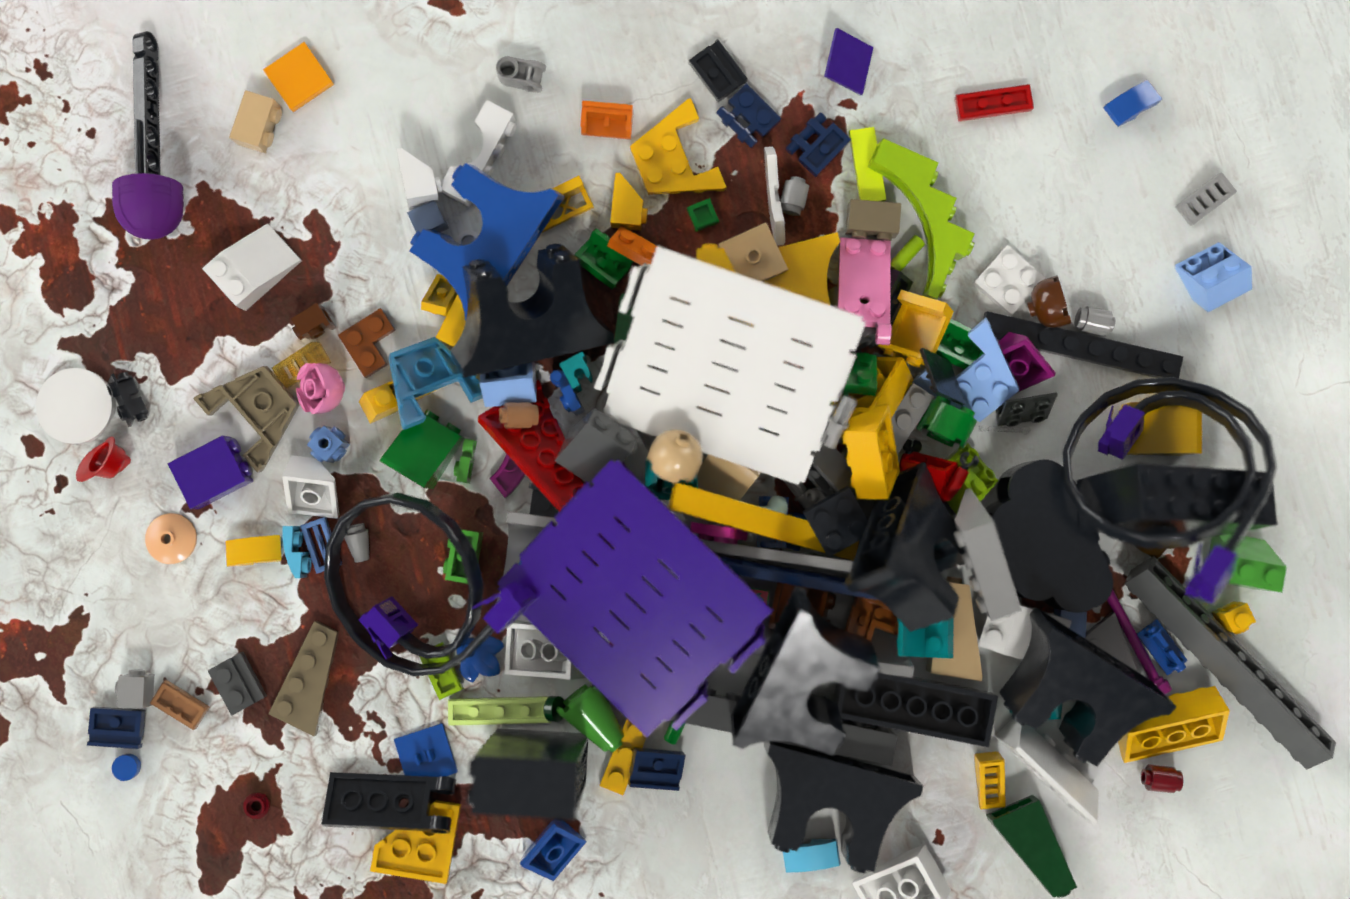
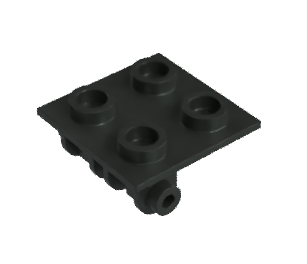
M1057 392L1006 400L1005 403L996 409L997 415L1001 414L997 425L1013 427L1023 422L1031 421L1038 423L1044 421L1050 414L1058 395Z

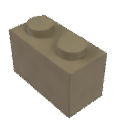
M851 199L847 205L845 235H852L851 238L866 239L869 236L877 237L876 240L892 241V238L895 239L899 234L901 203Z

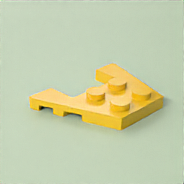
M691 98L683 102L630 146L648 195L676 194L695 191V193L711 190L724 191L727 188L719 167L695 176L692 173L676 132L678 129L699 122V117Z

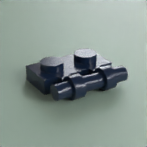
M747 83L729 99L728 104L733 108L732 111L728 112L722 106L716 112L722 119L721 122L726 127H730L738 135L737 138L742 143L745 142L750 148H753L758 142L752 136L755 132L764 138L781 121V117ZM741 116L749 126L744 128L736 119Z
M821 112L815 118H810L806 123V127L799 134H795L790 139L791 143L785 148L790 155H793L798 149L801 150L803 154L798 158V161L814 177H817L851 141L834 123L825 129L822 124L827 118ZM813 133L817 134L819 137L810 145L806 140Z

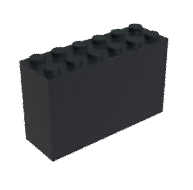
M1136 463L1078 479L1077 488L1090 507L1116 525L1147 534L1179 533L1216 520L1238 499L1246 473L1245 470ZM1257 471L1245 510L1220 534L1212 537L1234 533L1258 496L1266 472ZM1273 483L1266 504L1249 531L1277 526ZM1079 514L1080 532L1103 533Z
M497 728L490 735V738L486 740V743L482 745V748L478 750L477 754L474 755V759H470L469 776L473 777L472 788H468L467 805H471V814L575 820L586 786L589 739L582 733Z

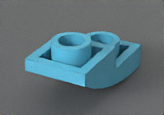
M283 526V546L289 568L295 578H306L307 573L311 571L312 560L308 558L309 552H299V547L303 543V533L300 532V526Z
M812 839L809 844H801L798 851L790 850L789 853L783 852L786 873L823 870L837 867L841 864L837 839Z

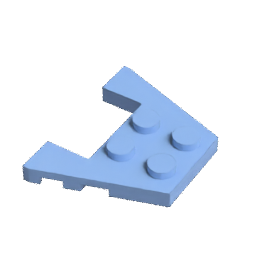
M987 318L983 319L968 332V337L984 354L956 376L965 401L963 407L974 411V418L978 422H981L1019 391L1018 383L1001 351L1000 344ZM925 368L913 378L912 383L918 385L936 399L939 395L930 389L932 384L930 379L926 378L928 373ZM953 401L950 404L958 409L962 406Z

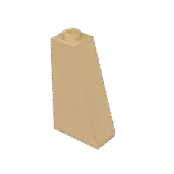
M947 576V581L950 582L959 596L954 616L953 659L927 658L926 671L931 674L982 681L983 676L970 585L962 584V578Z

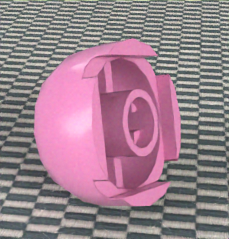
M307 363L300 368L296 380H301L300 388H296V395L302 409L305 412H311V414H321L336 408L340 404L345 391V384L339 372L332 366L323 363Z

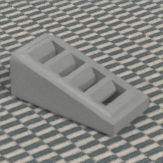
M1219 173L1178 204L1176 209L1188 224L1192 226L1237 191L1225 175ZM1206 190H1208L1210 194L1214 197V199L1216 200L1215 202H1213V200L1205 192ZM1196 197H1199L1202 200V202L1207 207L1206 209L1201 205V203L1197 200ZM1188 203H1191L1199 213L1197 216L1189 208Z

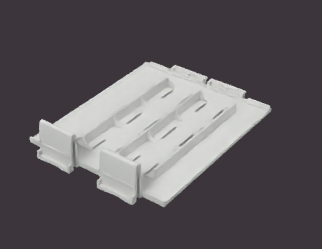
M657 246L651 265L645 263L639 267H633L629 286L619 309L620 312L627 313L633 308L631 315L634 316L627 341L620 340L614 346L609 345L605 353L604 364L594 387L595 389L602 390L609 383L606 391L609 393L603 413L616 423L657 437L661 433L672 429L685 431L697 439L704 453L797 485L800 482L804 483L814 459L811 451H820L822 445L820 440L828 427V419L830 416H833L837 407L830 404V402L839 401L856 355L849 352L850 350H856L866 322L862 321L863 317ZM670 296H671V297H674V298H677V299H680V300H683V301H686V302H689V303H691V304L689 305V304H686V303H683V302L674 300V299L670 298ZM728 316L753 324L754 327L728 318ZM664 319V320H667V321L676 323V324H678V325H681V326H683V327H679V326H676V325H673V324L664 322V321H662V320ZM794 338V339L800 340V341H802V342L811 344L812 347H811V346H808V345H806V344H803V343H800V342L791 340V339ZM720 339L746 347V349L720 341ZM655 342L675 348V350L655 344ZM783 361H786V362H789V363H792V364H795V365L804 367V369H801V368H798V367H796V366H793V365L784 363ZM712 362H716V363H719V364H721V365H724V366H727V367L736 369V370H738V372H737V371H734V370H731V369H728V368H725V367H722V366H719V365H716V364H713ZM648 365H651V366H654V367H657V368L666 370V371H668V372H664V371H661V370L652 368V367H650V366H648ZM775 383L780 384V385H783V386H786V387H789V388H791V389H794L795 391H792V390L786 389V388H784V387L775 385ZM705 384L730 392V394L705 386ZM640 387H644V388H646V389H649V390L658 392V393H660V394H657V393H654V392H651V391L642 389V388H640ZM767 405H768V406H771V407H774V408H777V409H780V410H783V411H786L787 413H784V412H781V411H778V410L769 408V407H767ZM697 406L722 414V416L700 409ZM759 427H761V428H763V429H766V430H769V431H772V432H775V433H778L779 435L774 434V433H771V432H768V431H765V430H762V429H759Z

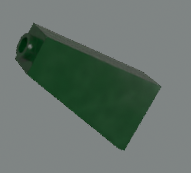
M1030 795L1006 807L986 814L989 822L1053 898L1065 897L1071 893V890L1077 888L1039 799L1034 795Z

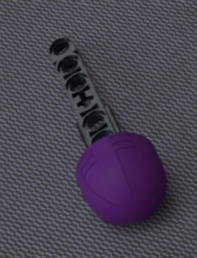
M146 31L134 34L133 53L135 54L133 59L135 174L118 177L112 182V203L118 222L128 233L142 239H159L172 233L180 224L183 216L184 195L183 185L180 182L162 176L160 172L158 44L154 35Z

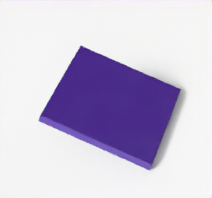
M835 28L824 77L858 95H863L874 47L839 28Z

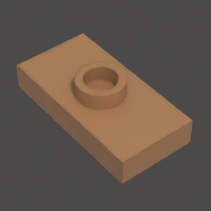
M168 680L163 681L150 704L192 730L197 729L210 706Z

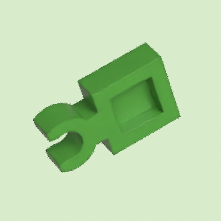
M464 439L462 456H460V461H456L454 466V476H457L456 481L471 482L474 465L473 458L477 444L475 440Z

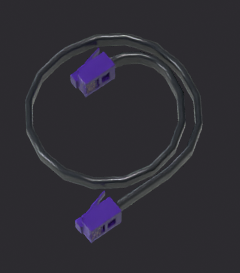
M1175 377L1138 379L1107 391L1091 404L1074 423L1062 451L1065 490L1079 514L1112 539L1146 549L1187 547L1220 534L1245 510L1257 473L1252 441L1235 417L1245 423L1261 445L1266 474L1258 496L1225 547L1223 548L1215 544L1199 569L1201 564L1199 556L1202 543H1200L1194 564V574L1186 586L1185 594L1195 599L1199 597L1214 604L1235 571L1238 554L1235 553L1236 549L1266 504L1277 469L1271 435L1252 409L1221 390L1208 385ZM1157 393L1144 398L1134 408L1124 404L1112 421L1113 404L1138 394ZM1111 405L1106 430L1098 441V452L1107 456L1108 454L1113 455L1121 460L1125 458L1143 432L1144 416L1148 412L1163 406L1181 405L1201 411L1226 428L1242 451L1246 477L1238 499L1216 520L1186 532L1147 534L1116 525L1090 507L1073 481L1071 458L1079 438L1086 427Z

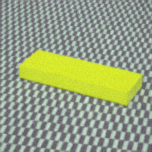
M868 127L850 130L849 138L851 139L850 145L859 199L885 202L886 194L883 176L868 168L877 146L875 128Z

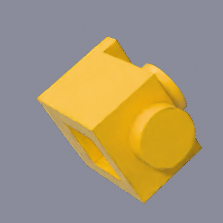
M1233 601L1212 611L1214 618L1229 633H1243L1249 629L1251 624L1256 622L1248 603Z

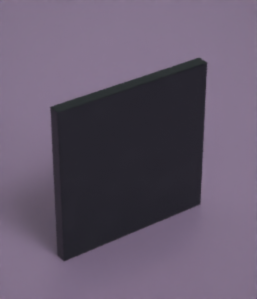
M921 348L920 353L928 373L926 378L930 379L932 384L930 389L943 398L962 406L965 405L951 362L931 351Z

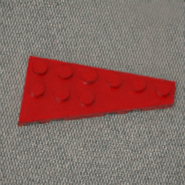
M537 380V402H531V404L538 406V425H532L531 428H505L504 423L499 421V409L504 408V405L494 406L478 416V423L554 507L560 511L584 484L581 478L555 461L565 437L557 419L553 417L548 399L544 397L541 390L542 386L539 380Z

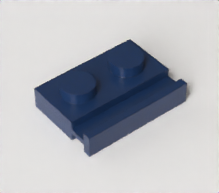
M109 707L90 708L89 741L87 746L142 748L143 743H141V739L144 734L146 710Z
M634 747L630 779L628 780L629 787L679 791V782L682 778L686 755L682 751Z

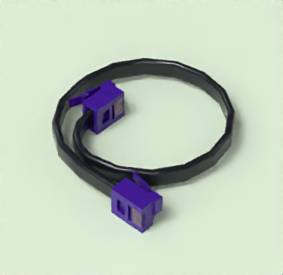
M398 492L370 497L361 501L339 518L326 544L324 580L332 609L356 644L384 667L414 677L447 672L474 654L494 631L498 634L512 625L538 598L528 586L524 588L521 584L518 585L514 581L505 586L499 594H494L482 601L484 583L477 555L457 522L430 501ZM394 504L419 511L444 531L460 555L469 587L466 620L455 640L450 645L433 646L415 637L412 632L418 624L392 596L373 606L360 619H358L348 604L339 573L341 543L352 521L369 507ZM496 598H501L484 616L483 619L488 623L485 628L460 654L447 662L420 664L398 657L390 651L391 647L399 643L410 653L427 659L446 657L467 642L481 617L482 604H489Z

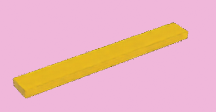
M674 483L668 506L669 510L825 553L807 520L680 483ZM859 541L833 556L854 561Z

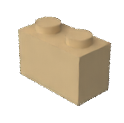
M245 90L229 138L237 145L266 154L267 148L273 143L275 125L279 123L282 116L281 106L272 98Z

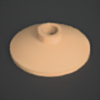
M168 513L157 517L151 522L146 531L145 543L148 552L154 559L165 564H176L184 561L192 554L197 543V534L195 527L189 519L180 514ZM166 534H169L171 537V541L168 544L164 541Z

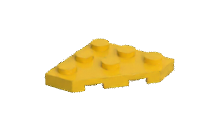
M435 800L430 804L429 816H446L451 818L450 832L447 834L432 833L430 831L394 830L374 845L370 872L447 884L461 804Z

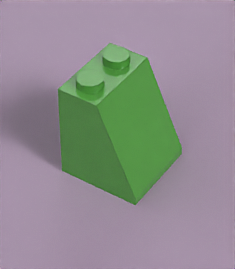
M1232 534L1212 537L1209 554L1215 544L1224 548ZM1245 536L1235 551L1238 554L1236 567L1227 584L1282 593L1287 566L1265 540Z

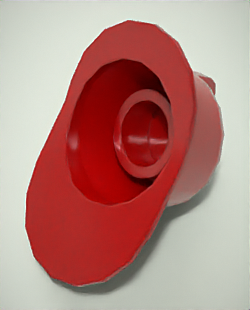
M109 437L105 442L88 452L82 459L76 471V479L78 482H84L94 476L108 479L114 478L130 464L131 459L126 455L123 448L115 444V438Z

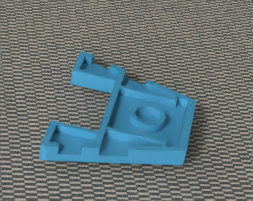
M435 337L397 350L389 355L388 359L403 430L423 423L426 419L415 399L416 397L459 382L471 403L483 398L480 381L476 378L477 375L464 378L452 360L451 351Z

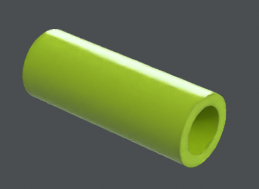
M913 235L893 257L890 269L902 271L925 246L924 241L917 235Z

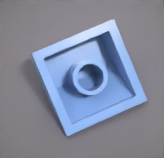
M530 362L480 374V387L485 407L503 406L505 402H537L535 363Z

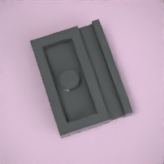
M240 652L208 670L231 716L267 697L244 652Z

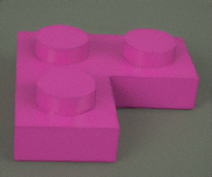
M691 522L690 530L693 533H698L699 539L736 545L738 540L747 541V531Z

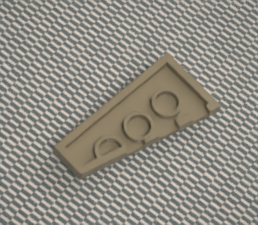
M319 621L313 622L269 715L312 736L317 735L318 722L324 705L323 699L325 690L328 687V676L331 664H333L339 631Z

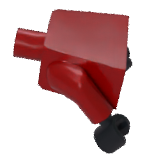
M907 439L902 447L906 452L901 456L899 468L901 472L925 462L942 502L945 503L950 501L961 489L969 475L967 470L975 468L979 463V458L975 455L972 461L967 464L966 460L970 453L964 452L960 455L962 465L958 467V462L919 453L922 449V443L915 439L911 447L912 440Z

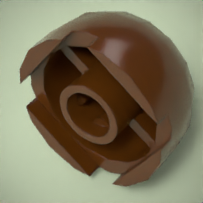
M1058 275L1040 281L1031 293L1032 301L1027 303L1031 317L1037 316L1039 322L1046 327L1055 328L1072 324Z

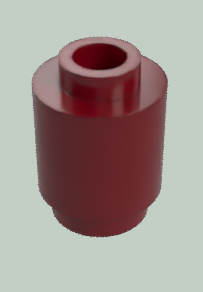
M1148 764L1141 772V783L1145 785L1148 791L1175 793V791L1182 790L1183 774L1180 770H1176L1175 767Z

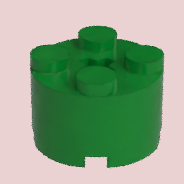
M937 396L935 400H931L928 409L918 423L917 429L921 432L924 428L928 431L926 436L952 448L954 443L959 444L958 449L964 450L977 423V420L974 418L975 412L963 406L958 409L950 405V400Z

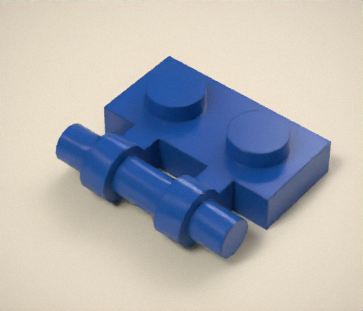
M554 370L551 372V382L560 388L563 393L559 398L568 413L572 411L576 416L585 412L563 371Z

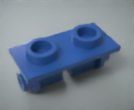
M1157 619L1137 633L1141 642L1167 676L1175 670L1181 672L1186 668L1184 663L1188 660Z

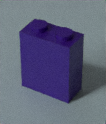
M222 435L167 463L190 509H201L253 482L250 476L253 474L252 469L246 461H243L240 455L241 447L236 439Z

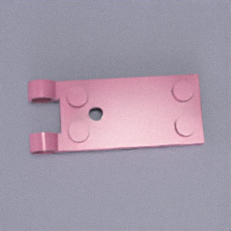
M840 237L837 308L862 316V321L866 322L864 327L876 328L875 344L889 345L891 339V241ZM859 300H867L869 303L863 304Z

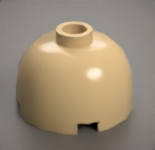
M674 429L661 433L653 441L647 455V460L649 461L650 459V462L653 464L651 467L653 472L662 479L678 483L680 479H687L686 482H689L695 478L703 458L701 445L697 439L685 431Z

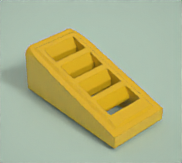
M997 751L974 754L979 808L1006 807L1005 759ZM996 773V776H985V774ZM988 784H997V786L985 787ZM998 793V797L986 798L987 794Z

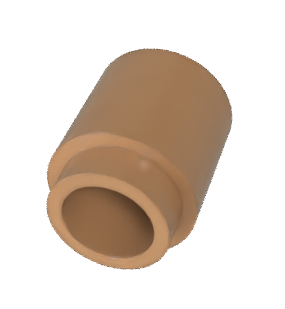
M505 402L504 408L499 409V421L504 423L505 428H531L532 425H538V406L532 405L531 402Z

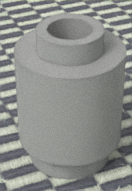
M791 177L790 180H785L780 200L783 213L800 216L801 211L804 210L809 185L805 183V179Z
M1088 306L1086 308L1080 307L1075 316L1074 326L1080 328V331L1106 336L1108 332L1113 331L1116 319L1111 311Z

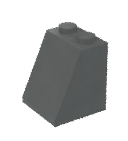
M594 407L569 430L555 461L594 486L595 484L592 480L610 460L614 462L619 460L623 463L629 457L638 437Z

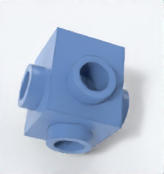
M323 426L322 428H316L309 437L311 440L307 445L312 449L310 454L319 462L334 463L346 454V449L350 443L344 439L346 435L336 426L333 428ZM328 440V446L324 448L322 445Z

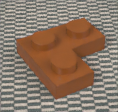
M379 308L338 334L363 376L368 378L388 365L375 343L396 330L383 309Z
M855 596L845 631L868 640L872 639L875 628L898 635L899 622L897 616L879 600Z

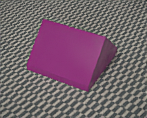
M1008 332L999 341L1001 351L1018 383V392L1055 376L1056 372L1027 336Z

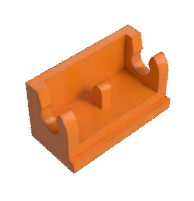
M582 100L581 135L631 140L633 105Z

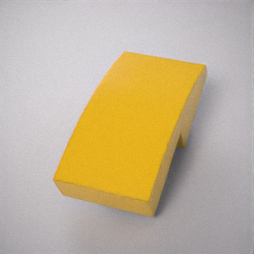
M280 535L225 541L227 567L281 562L282 560Z

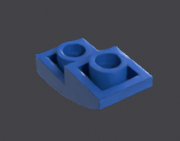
M1146 80L1122 93L1103 108L1117 127L1135 119L1141 112L1156 106L1162 98L1151 83Z

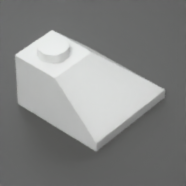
M396 149L409 211L431 201L437 202L438 192H442L439 176L434 177L431 167L404 149Z
M291 455L282 475L288 513L338 519L339 508L335 478L317 459Z

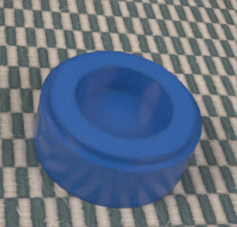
M133 754L121 755L112 764V773L120 781L133 779L139 774L141 769L140 760Z

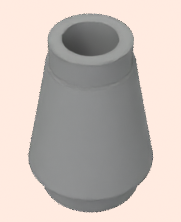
M364 523L351 525L344 539L355 563L369 560L368 529H365Z

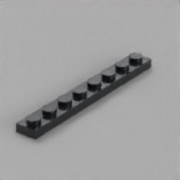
M986 311L984 313L983 319H988L998 341L1008 332L1027 336L1038 351L1155 378H1179L1184 356L1058 327H1046L1040 323Z

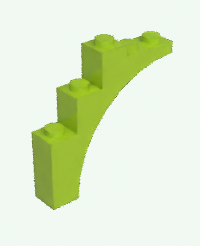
M883 138L877 144L868 168L886 177L900 189L912 204L919 217L927 241L929 260L927 281L922 296L937 300L943 296L947 285L944 282L947 274L950 275L956 265L954 259L958 261L970 255L974 247L972 239L975 233L948 222L952 220L956 212L954 204L957 198L931 187L938 177L939 172L936 171L938 162Z

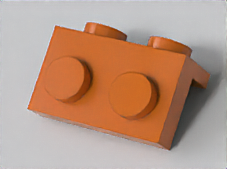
M622 225L610 238L607 245L639 265L645 263L651 265L657 248L655 244Z

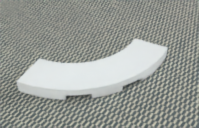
M764 147L767 195L773 238L777 245H784L785 221L778 194L777 154L773 147Z

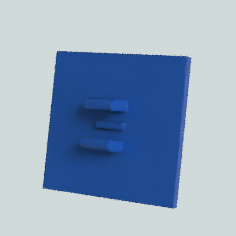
M443 723L394 739L404 775L441 777L458 772Z

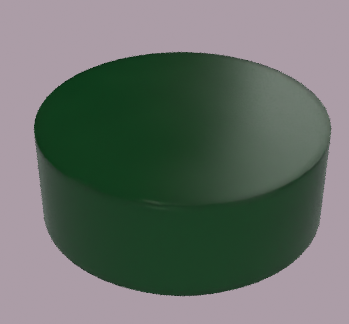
M549 696L545 701L544 716L547 721L560 722L563 719L556 711L558 706L562 709L565 707L563 704L564 699L561 696Z

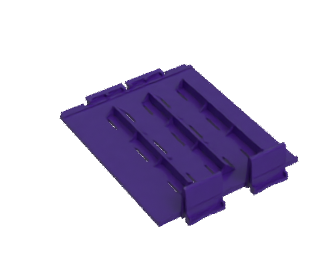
M610 460L592 480L595 485L592 486L589 482L584 484L555 516V521L558 524L556 525L553 521H550L519 555L522 563L519 565L516 562L497 584L500 586L498 588L500 592L505 586L514 581L518 585L521 584L524 588L528 586L538 598L525 610L523 615L622 714L648 737L664 720L668 722L675 714L676 717L671 726L677 731L686 719L708 700L706 693L709 682L706 680V677L721 662L725 664L730 658L732 660L728 669L734 674L743 662L765 643L766 639L763 637L765 626L761 622L773 609L755 594L619 460L616 462ZM615 516H616L631 532H629V531L615 518ZM599 533L614 547V549L599 535ZM583 550L598 564V566L583 552ZM659 559L678 577V579L659 561ZM567 567L582 581V583L567 569ZM642 576H644L662 594V596ZM636 603H638L646 611V613ZM707 606L722 620V622L707 608ZM690 623L694 625L706 638H704L696 629H694L690 625ZM594 627H596L614 646H612ZM674 640L689 654V656L674 642ZM657 657H659L673 672H671ZM641 673H642L652 684H650V683L641 675Z

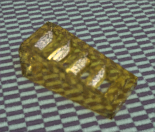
M310 342L272 367L276 377L287 389L301 381L296 380L298 371L293 362H296L299 369L305 365L302 357H305L308 363L331 364V360L320 342ZM286 366L290 371L291 375L293 376V378L291 379L284 370V367Z

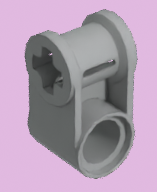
M505 56L498 60L496 71L499 81L503 85L535 93L542 91L540 83L542 73L546 70L545 64L535 60H523L510 56ZM505 68L515 70L511 75L502 74Z

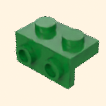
M595 228L588 241L574 255L579 259L580 266L613 290L630 271L634 261L608 247L610 237Z
M950 319L936 354L949 360L952 364L966 369L984 352L968 337V332L972 330L971 328L961 324L959 321Z
M849 352L855 354L856 357L843 388L842 397L849 396V393L875 396L877 391V355Z

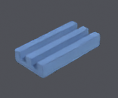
M326 517L300 525L316 574L323 572L324 566H321L309 528H313L325 563L326 546L318 525L321 524L326 541L328 542L332 533Z

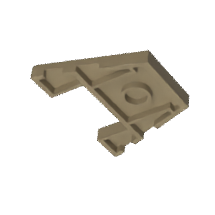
M262 366L193 398L208 416L217 412L229 400L259 434L261 439L242 455L257 473L265 469L300 405L268 366Z

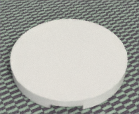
M80 368L61 370L49 377L42 385L36 400L37 418L44 431L52 438L70 444H84L99 438L108 427L111 419L114 418L116 409L115 398H111L106 386L107 382L96 373Z

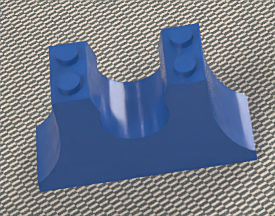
M465 163L463 166L459 165L452 175L454 181L451 185L463 199L471 201L479 209L482 216V229L479 236L472 243L461 245L447 234L436 230L423 229L421 232L417 231L411 239L410 244L413 246L409 251L432 266L449 281L462 302L466 320L468 305L462 266L470 265L471 261L478 259L488 261L502 276L507 287L565 198L564 195L551 188L540 192L516 191L496 181L474 165Z

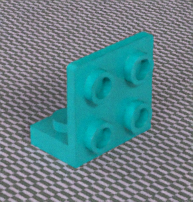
M897 617L899 622L897 638L899 656L953 659L954 617L911 632Z

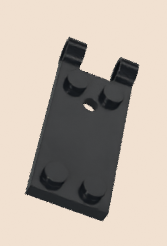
M330 772L321 825L323 827L430 831L432 833L447 834L450 832L451 818L446 816H429L432 792L444 795L454 794L456 779L445 776L429 777ZM408 799V806L401 808L400 801Z

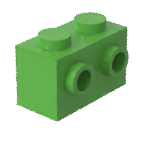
M461 529L475 549L479 562L484 532ZM448 539L447 546L450 548L449 558L445 559L443 573H446L445 580L467 583L461 557Z

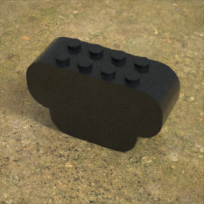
M1044 459L1024 462L1006 470L997 483L996 494L998 501L987 506L985 510L994 521L1017 597L1035 601L1043 600L1053 608L1074 613L1086 612L1102 605L1109 598L1113 589V576L1108 566L1110 565V559L1107 553L1100 548L1098 533L1080 532L1079 512L1065 490L1063 466L1055 461Z

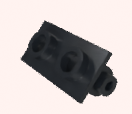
M127 372L118 374V379H116L113 373L106 386L111 398H116L119 405L117 412L120 419L126 421L128 427L132 426L134 419H137L138 422L146 420L148 418L146 415L148 410L141 396L134 399L130 397L139 392L133 377L128 375Z

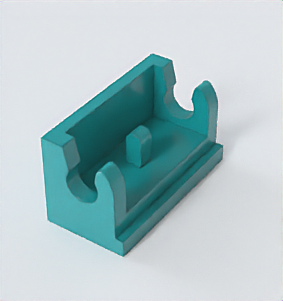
M583 352L559 363L576 394L582 391L578 377L583 379V374H585L590 383L593 381L592 374L586 365L588 361Z

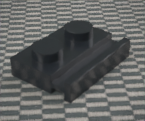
M718 39L711 46L706 47L689 60V65L718 103L737 90L743 83L747 82L748 78Z

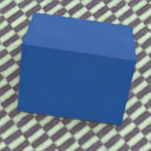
M553 819L523 854L520 865L527 870L554 881L587 841L563 819Z

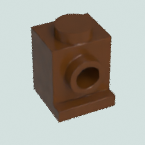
M318 303L291 318L295 325L292 329L299 340L304 338L316 339L325 333L324 329H336L325 308Z

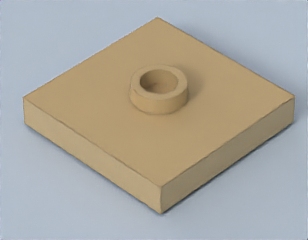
M763 223L719 244V248H724L737 274L764 282L788 271L767 223Z

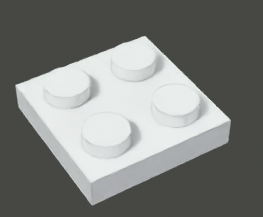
M1007 245L972 284L1007 315L1012 316L1031 295L1034 287L1040 281H1043L1045 277Z

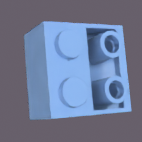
M1219 242L1175 265V269L1192 300L1207 312L1252 290V266Z

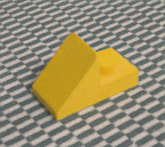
M436 275L421 301V310L447 316L457 296V292L443 275Z

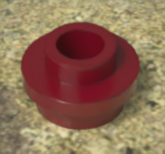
M252 793L244 801V812L252 819L264 817L270 809L268 797L263 793ZM255 801L260 802L261 809L254 807Z

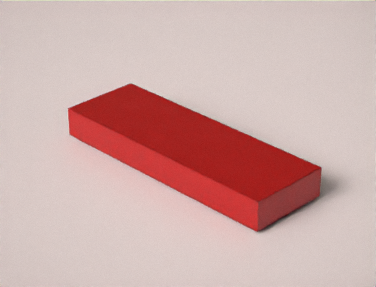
M1030 84L958 94L954 97L958 122L1028 112L1034 109Z

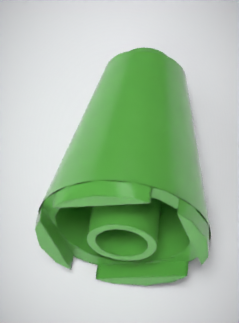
M584 684L563 701L565 705L563 709L559 706L557 707L556 711L562 718L602 751L610 750V752H614L623 744L624 733L610 702L594 685L588 688Z

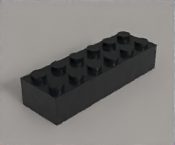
M880 673L878 680L872 682L868 691L851 689L844 684L837 683L833 702L838 705L842 719L989 748L998 696L989 691L918 677L910 678Z

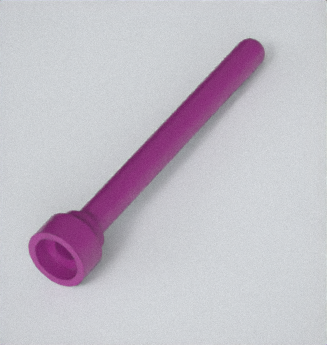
M1112 589V593L1107 601L1112 611L1115 612L1118 622L1148 678L1165 694L1169 693L1172 688L1168 680L1157 673Z

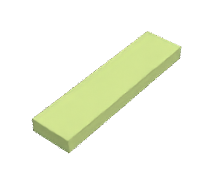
M549 696L449 698L448 726L551 723L544 716V704Z

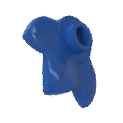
M490 636L474 654L460 663L462 676L466 680L474 682L479 673L488 677L498 675L500 673V665L495 655L503 649V642L498 638ZM469 637L464 645L456 649L457 655L460 654L473 641L474 638Z

